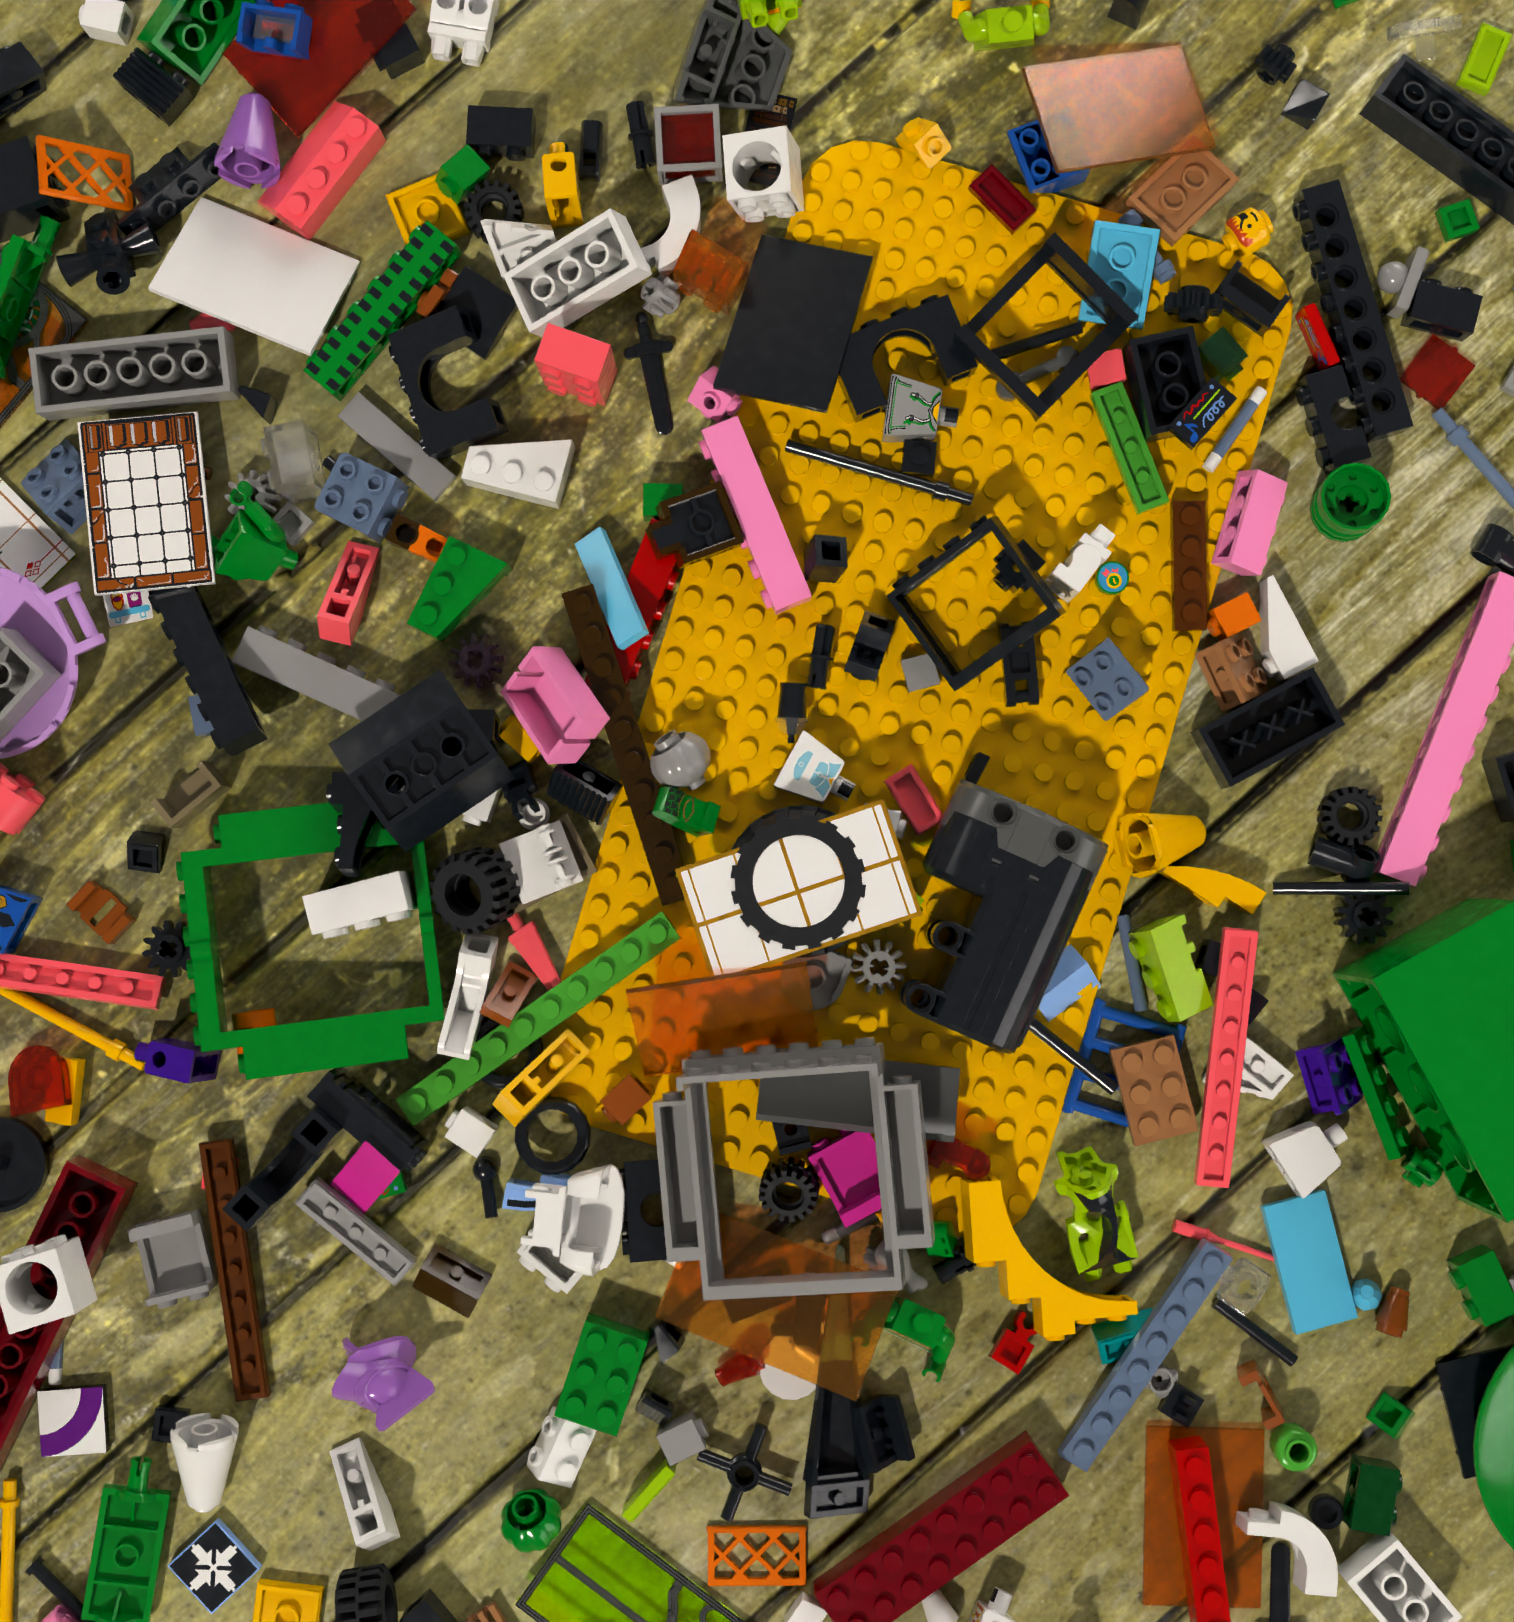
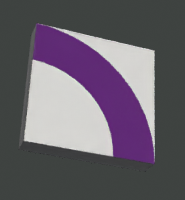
M106 1384L43 1388L37 1391L41 1457L106 1453L110 1450Z

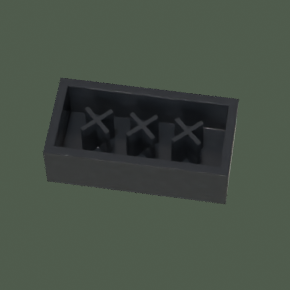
M1314 667L1190 733L1220 788L1224 789L1245 780L1344 726L1345 723Z

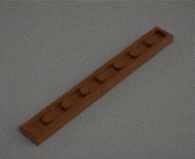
M234 1137L203 1141L199 1143L235 1399L236 1402L267 1398L271 1395L248 1231L246 1232L222 1210L241 1189Z

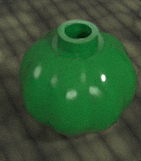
M540 1488L518 1491L504 1505L501 1512V1533L504 1539L509 1544H512L516 1550L524 1553L546 1549L561 1531L562 1523L560 1517L562 1513L560 1504L554 1497L548 1495L545 1490Z

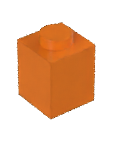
M1248 592L1207 612V628L1213 637H1218L1219 641L1262 621Z

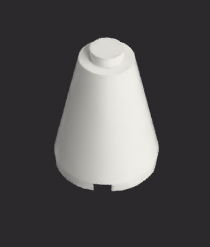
M211 1413L190 1415L176 1422V1429L173 1430L171 1428L170 1440L187 1504L197 1512H209L218 1506L222 1500L239 1434L238 1422L228 1415L221 1414V1419H211Z

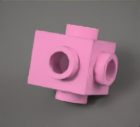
M713 365L700 375L687 401L701 410V413L706 418L719 423L728 415L733 417L743 401L739 399L741 395L713 388L718 368Z

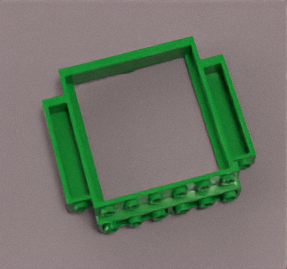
M330 803L218 815L219 824L213 825L215 843H221V848L181 852V861L176 862L178 881H184L185 894H180L179 896L180 909L182 914L187 913L188 927H183L185 947L190 946L191 960L186 961L187 976L189 980L194 979L195 993H190V1006L192 1013L197 1012L198 1026L193 1027L195 1046H201V1052L243 1047V1054H238V1067L240 1074L246 1075V1080L408 1059L409 1050L406 1026L444 1021L445 1019L424 840L411 848L429 997L428 1006L228 1031L210 866L335 852L336 847H340L341 835L337 831V818L342 813H337ZM378 819L365 848L399 845L388 831L383 829V825Z

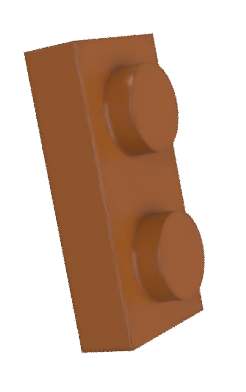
M509 961L483 1003L479 1013L509 1028L533 988L537 975Z

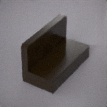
M435 1244L420 1268L413 1283V1288L469 1318L489 1283L492 1274Z

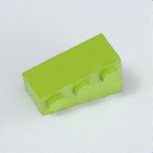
M1184 914L1158 918L1128 933L1131 940L1128 943L1130 952L1135 959L1139 960L1144 970L1142 972L1143 980L1153 990L1158 1000L1156 1001L1157 1010L1167 1022H1181L1213 1006L1201 968H1195L1190 954L1196 951L1194 943L1191 940L1186 941L1182 925L1187 923Z

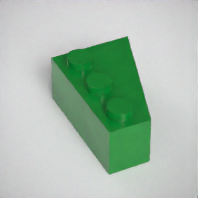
M449 536L407 624L443 642L470 614V611L483 598L485 599L504 576L506 577L513 569L508 563Z

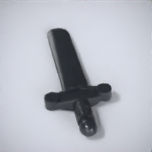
M639 312L636 315V322L638 323L637 328L640 342L627 347L624 351V357L627 360L640 358L655 428L661 435H667L673 430V421L659 354L670 353L673 349V343L669 340L653 339L647 314Z
M1283 1543L1275 1544L1271 1550L1269 1622H1290V1550Z

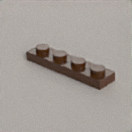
M1172 501L1170 503L1172 631H1206L1205 501Z

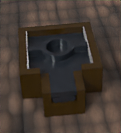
M720 481L659 502L655 509L660 521L649 524L645 530L657 561L674 555L679 569L738 548L744 542Z

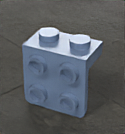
M341 453L315 502V509L381 544L392 525L397 510L402 508L407 500V490L409 487L398 477L348 453Z

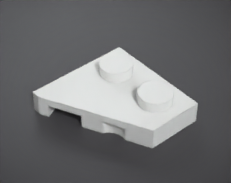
M490 219L480 221L503 281H505L503 274L557 242L551 225Z

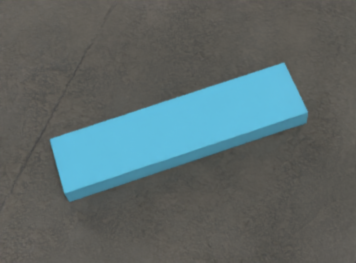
M599 526L575 543L588 578L591 584L594 585L600 607L618 648L625 650L649 634V631L605 529Z

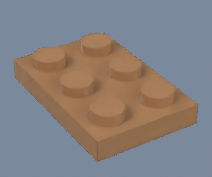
M1192 136L1127 199L1126 205L1131 210L1135 209L1148 226L1160 229L1159 236L1173 247L1236 186L1240 178Z
M1173 1034L1109 1050L1134 1146L1199 1130Z

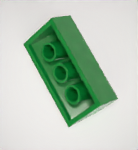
M162 0L136 40L148 50L154 52L166 64L197 84L202 85L237 33L242 2L255 4V0Z

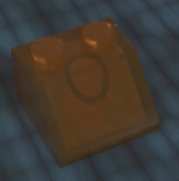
M692 229L673 270V278L678 283V290L688 296L695 294L704 300L703 304L711 311L719 313L721 310L728 315L745 288L748 278V263Z

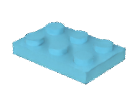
M1095 220L1087 265L1139 316L1128 328L1142 330L1160 229ZM1081 299L1077 321L1107 325Z

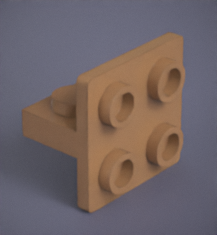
M1242 633L1228 637L1194 654L1222 712L1249 701L1268 690L1266 674L1262 668L1257 666L1252 656V645L1247 638L1243 637Z

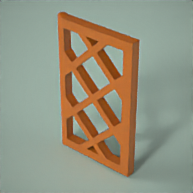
M43 135L36 136L39 194L127 212L134 208L133 195L128 188L132 184L130 155ZM45 145L58 148L63 156L54 163L46 154ZM73 153L88 154L95 162L86 170ZM67 159L80 173V176L72 183L58 168ZM106 159L121 162L122 173L119 176L105 162ZM98 166L112 181L104 190L90 175ZM51 173L66 188L64 191L48 188V176ZM85 179L97 193V196L81 195L75 187ZM116 186L124 196V203L112 201L107 194Z
M707 1525L708 1586H806L807 1525ZM714 1533H731L735 1539L722 1550L715 1543ZM748 1533H766L770 1538L756 1550L744 1537ZM782 1533H799V1543L790 1550L778 1537ZM739 1542L752 1554L740 1568L727 1556ZM773 1542L786 1554L775 1567L762 1556ZM722 1560L735 1571L731 1577H715V1567ZM756 1560L769 1571L765 1577H748L744 1572ZM792 1560L799 1567V1577H783L779 1571Z

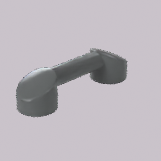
M1063 346L1059 349L1055 358L1022 373L1012 372L1026 385L1055 371L1061 373L1079 353L1073 347ZM997 381L995 387L997 396L1003 401L1015 400L1016 398Z

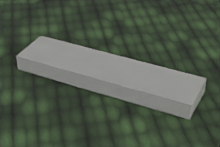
M360 392L339 413L338 417L435 502L457 478L437 459L425 454L421 445Z
M318 1176L294 1203L394 1286L417 1261L413 1254Z

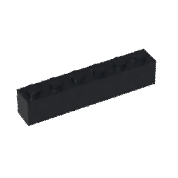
M198 586L151 590L152 595L148 596L149 601L156 613H161L165 620L160 623L166 637L169 640L173 639L177 648L173 649V654L181 667L185 666L189 673L185 680L194 695L198 693L201 703L197 704L204 720L206 722L210 721L214 728L210 735L219 750L224 748L233 757L267 740L265 731L235 666L231 662L229 653Z

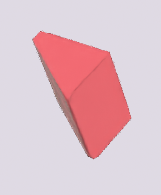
M1121 348L1104 352L1087 369L1090 390L1105 388L1120 381L1125 382L1126 373Z

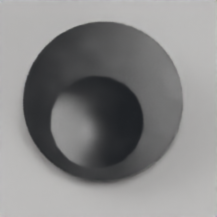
M0 1116V1213L17 1209L34 1199L42 1190L50 1167L49 1152L39 1132L25 1121L7 1116Z

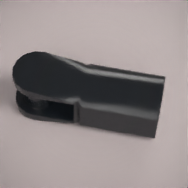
M584 120L581 123L580 181H584V178H596V182L601 180L603 123L598 120ZM585 159H596V165L585 164Z

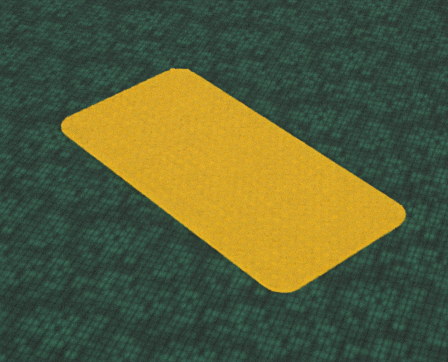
M854 140L831 147L811 164L802 181L804 211L795 212V216L790 218L784 239L873 257L872 267L851 334L861 330L860 326L870 320L878 319L881 322L891 318L890 314L900 308L908 307L910 310L920 306V302L929 296L938 295L940 298L947 294L962 327L1017 274L1054 232L1087 264L1094 221L1119 223L1118 219L1123 214L1052 193H1030L1027 186L1010 181L1037 209L1036 213L1012 235L968 190L969 185L982 174L981 172L941 160L929 169L923 165L915 153L880 142ZM1145 222L1141 225L1142 227L1151 228ZM1187 233L1173 247L1159 236L1157 250L1164 260L1170 259L1177 274L1162 285L1152 275L1143 329L1127 328L1106 351L1117 348L1122 350L1130 339L1193 326L1206 383L1213 377L1237 399L1192 450L1177 437L1147 443L1169 502L1139 515L1135 512L1091 401L1090 394L1100 389L1090 390L1087 370L1035 422L1031 413L1017 399L1003 401L997 396L995 387L998 380L976 359L978 367L974 375L944 386L931 353L919 341L907 337H898L883 343L877 349L872 359L873 369L886 401L891 375L897 374L942 389L940 406L959 408L956 428L937 425L936 436L931 441L937 442L934 476H913L936 483L938 480L950 483V487L974 493L971 506L945 499V502L932 498L933 495L786 452L787 440L791 439L901 472L904 442H881L886 410L855 423L838 379L827 413L744 395L740 396L739 399L743 402L734 416L738 415L803 575L804 549L815 534L846 537L848 568L836 583L806 581L812 594L811 601L775 615L773 608L766 609L760 594V591L764 590L761 579H754L747 561L752 560L748 548L742 550L741 546L684 568L638 721L649 758H651L656 749L654 743L671 730H676L677 733L687 731L697 734L705 740L710 749V765L703 775L706 779L705 782L692 791L688 787L679 788L678 790L701 801H711L721 807L713 834L695 837L671 825L684 866L732 850L738 837L751 823L773 810L787 806L806 805L820 807L839 814L863 806L865 803L869 804L884 799L887 809L901 811L883 781L910 764L913 765L944 815L956 785L963 778L974 754L981 752L989 756L990 759L976 785L1041 810L1109 845L1106 857L1066 945L1067 947L1071 944L1088 962L1097 980L1100 982L1118 921L1117 916L1120 914L1131 876L1130 873H1132L1128 866L1122 867L1114 849V831L1119 830L1121 822H1117L1126 814L1150 812L1194 662V654L1197 651L1202 631H1172L1170 503L1172 501H1205L1208 612L1221 567L1211 564L1237 473L1238 471L1250 470L1292 322L1293 304L1291 298L1270 328L1261 337L1224 310L1219 314V317L1209 316V319L1204 323L1191 324L1180 322L1177 320L1178 315H1167V312H1164V299L1168 292L1178 293L1181 287L1187 285L1205 286L1210 289V294L1214 293L1232 266L1239 260L1243 263L1238 270L1240 273L1280 300L1285 294L1289 295L1286 282L1269 262L1254 254L1242 257L1236 251L1230 253L1224 244ZM1045 263L975 335L989 349H993L1076 322L1078 320L1081 298ZM1080 321L1083 328L1082 334L1002 359L1001 361L1011 371L1022 373L1055 358L1057 352L1063 346L1073 347L1080 354L1107 325ZM1125 367L1126 380L1123 383V385L1125 387L1130 403L1137 418L1132 392L1129 384V379ZM1055 371L1026 384V386L1038 397L1060 373ZM1256 386L1265 389L1267 395L1213 473L1206 471L1202 465ZM984 515L987 519L998 516L1017 544L1024 539L1046 562L1037 571L1044 581L1060 562L1064 563L1071 554L1069 552L1082 535L1084 533L1090 535L1099 524H1102L1116 535L1107 547L1112 553L1103 564L1112 561L1121 563L1129 574L1126 588L1116 595L1103 594L1096 587L1095 574L1103 564L1096 569L1082 590L1069 603L1053 593L1066 613L1034 635L1039 689L1038 705H1028L1027 702L1016 703V707H1005L1001 660L955 692L938 668L940 685L908 693L900 661L927 654V652L889 601L887 595L895 590L892 585L905 574H908L911 578L920 571L917 567L920 562L932 554L935 558L945 552V549L942 547L944 544L957 535L961 539L972 532L969 526ZM993 532L908 594L911 601L961 670L1000 643L998 636L999 623H1009L1010 626L1021 625L1022 621H1031L1047 609L1032 586L1026 592L1020 588L1013 594L1010 590L1007 592L1003 591L994 582L993 577L995 575L991 571L997 563L993 559L1004 547ZM1012 566L1016 572H1019L1017 567ZM865 610L896 621L875 682L859 680L853 677L851 673L844 671ZM818 624L834 626L835 635L831 653L834 661H830L826 683L827 688L822 690L820 688L806 687L807 718H796L794 743H788V717H777L780 682L807 683L811 661L808 654H812L816 626ZM1109 637L1135 671L1141 675L1149 690L1112 718L1105 721L1067 675L1066 670ZM1026 680L1015 681L1016 690L1026 689ZM803 730L845 762L839 775L856 784L847 801L829 792L822 804L773 786ZM657 781L659 788L666 787ZM624 786L621 788L609 816L595 863L598 871L591 876L560 979L563 981L661 911L665 913L681 936V939L553 1028L542 1038L544 1051L568 1028L590 1050V1053L550 1093L552 1097H564L577 1104L587 1116L589 1125L655 1146L657 1144L653 1102L662 1098V1093L677 1091L676 1077L683 1074L682 1060L691 1056V1051L710 1049L711 1055L723 1054V1049L730 1047H743V1052H755L756 1046L775 1044L776 1048L787 1049L790 1043L808 1042L809 1047H822L821 1041L841 1040L842 1045L855 1044L854 1039L874 1037L875 1043L884 1042L885 1060L960 1068L954 1142L926 1140L933 1220L951 1221L957 1237H964L960 1178L994 1176L1001 1180L1003 1199L1012 1226L1026 1216L1039 1190L1074 1066L1031 1031H1028L1022 1046L1018 1047L1014 1053L1006 1054L917 1015L900 1001L898 990L902 982L907 979H918L934 986L948 956L947 953L928 944L924 934L927 925L937 919L962 925L972 898H974L973 894L928 875L924 870L922 862L940 823L917 836L907 820L903 838H897L915 893L924 899L920 905L923 915L852 938L840 948L833 950L853 958L854 952L864 957L866 953L861 947L862 943H866L870 950L873 951V940L879 939L880 950L883 951L886 942L890 941L893 945L888 954L891 955L896 950H901L903 953L894 960L895 963H906V968H896L895 970L896 973L904 976L903 981L892 977L890 980L896 987L894 991H891L886 983H883V994L878 995L876 983H874L871 991L867 993L864 991V986L868 979L866 978L863 982L856 984L854 979L863 973L862 971L853 972L850 970L843 991L835 1002L822 1009L805 1010L792 1004L781 988L780 970L783 962L713 985L685 899L662 906ZM903 814L902 819L907 820L905 815ZM947 927L942 928L938 933L940 943H944L948 939L949 931ZM876 958L873 959L870 963L873 965V967H870V972H877L880 975L884 974L886 969L883 967H887L886 961L880 962ZM855 959L853 965H861L862 961ZM1091 982L1077 993L1082 997L1050 1022L1045 1019L1039 1009L1034 1018L1079 1052L1098 985L1092 988ZM916 989L912 992L910 997L911 1003H916L922 998V989ZM632 1071L653 1094V1097L622 1126L618 1120L613 1123L605 1116L601 1110L604 1105L600 1101ZM760 1079L707 1082L715 1164L761 1178L765 1168L768 1169L771 1162L777 1165V1160L783 1158L784 1162L788 1163L789 1157H793L795 1164H798L801 1159L805 1161V1169L809 1165L813 1167L807 1156V1153L812 1151L811 1148L780 1156L772 1122L756 1120ZM786 1124L784 1130L788 1134H793L797 1130V1126L795 1124ZM807 1126L812 1144L825 1137L830 1141L841 1135L838 1129ZM870 1133L875 1141V1134ZM819 1178L818 1183H820L818 1195L830 1198L821 1179ZM781 1183L797 1189H801L799 1186L793 1183Z

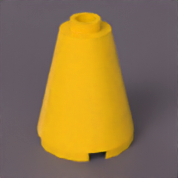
M1135 812L1126 814L1117 822H1121L1119 830L1114 831L1113 836L1114 849L1122 867L1128 866L1134 872L1130 873L1133 877L1145 878L1157 873L1200 847L1206 838V828L1203 822L1194 815Z

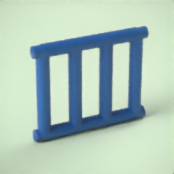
M1095 998L1078 1052L1088 1061H1090L1093 1049L1109 1053L1110 1049L1125 1046L1124 1044L1097 1036L1102 1018L1161 1036L1173 1034L1180 1055L1187 1025L1176 1023L1175 1026L1107 1006L1103 999ZM1074 1066L1064 1098L1062 1112L1073 1114V1111H1077L1128 1127L1124 1112L1078 1098L1084 1080L1095 1082ZM1103 1072L1117 1083L1114 1075Z

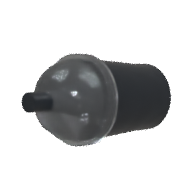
M780 682L776 722L779 730L783 734L788 735V743H794V735L800 734L805 729L806 723H808L806 716V683Z

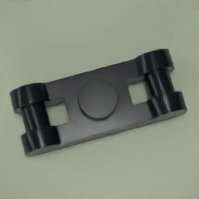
M1022 621L1021 625L1010 626L1009 623H999V642L1005 640L1029 621ZM1032 636L1023 643L1022 647H1017L1001 659L1005 707H1016V703L1027 702L1028 705L1039 704L1034 636ZM1026 680L1027 688L1016 690L1015 681Z

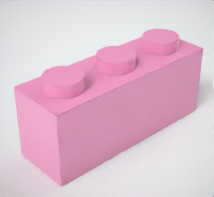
M1259 469L1238 471L1211 564L1240 576L1261 575L1267 562V553L1271 539L1276 531V522L1285 500L1288 482Z

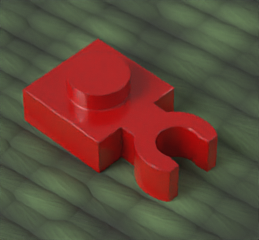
M1019 1311L1015 1315L1013 1321L1015 1328L1013 1331L1003 1328L988 1357L1018 1375L1035 1347L1027 1340L1029 1336L1037 1333L1034 1331L1033 1322L1029 1328L1024 1327L1023 1320L1027 1315L1024 1311Z

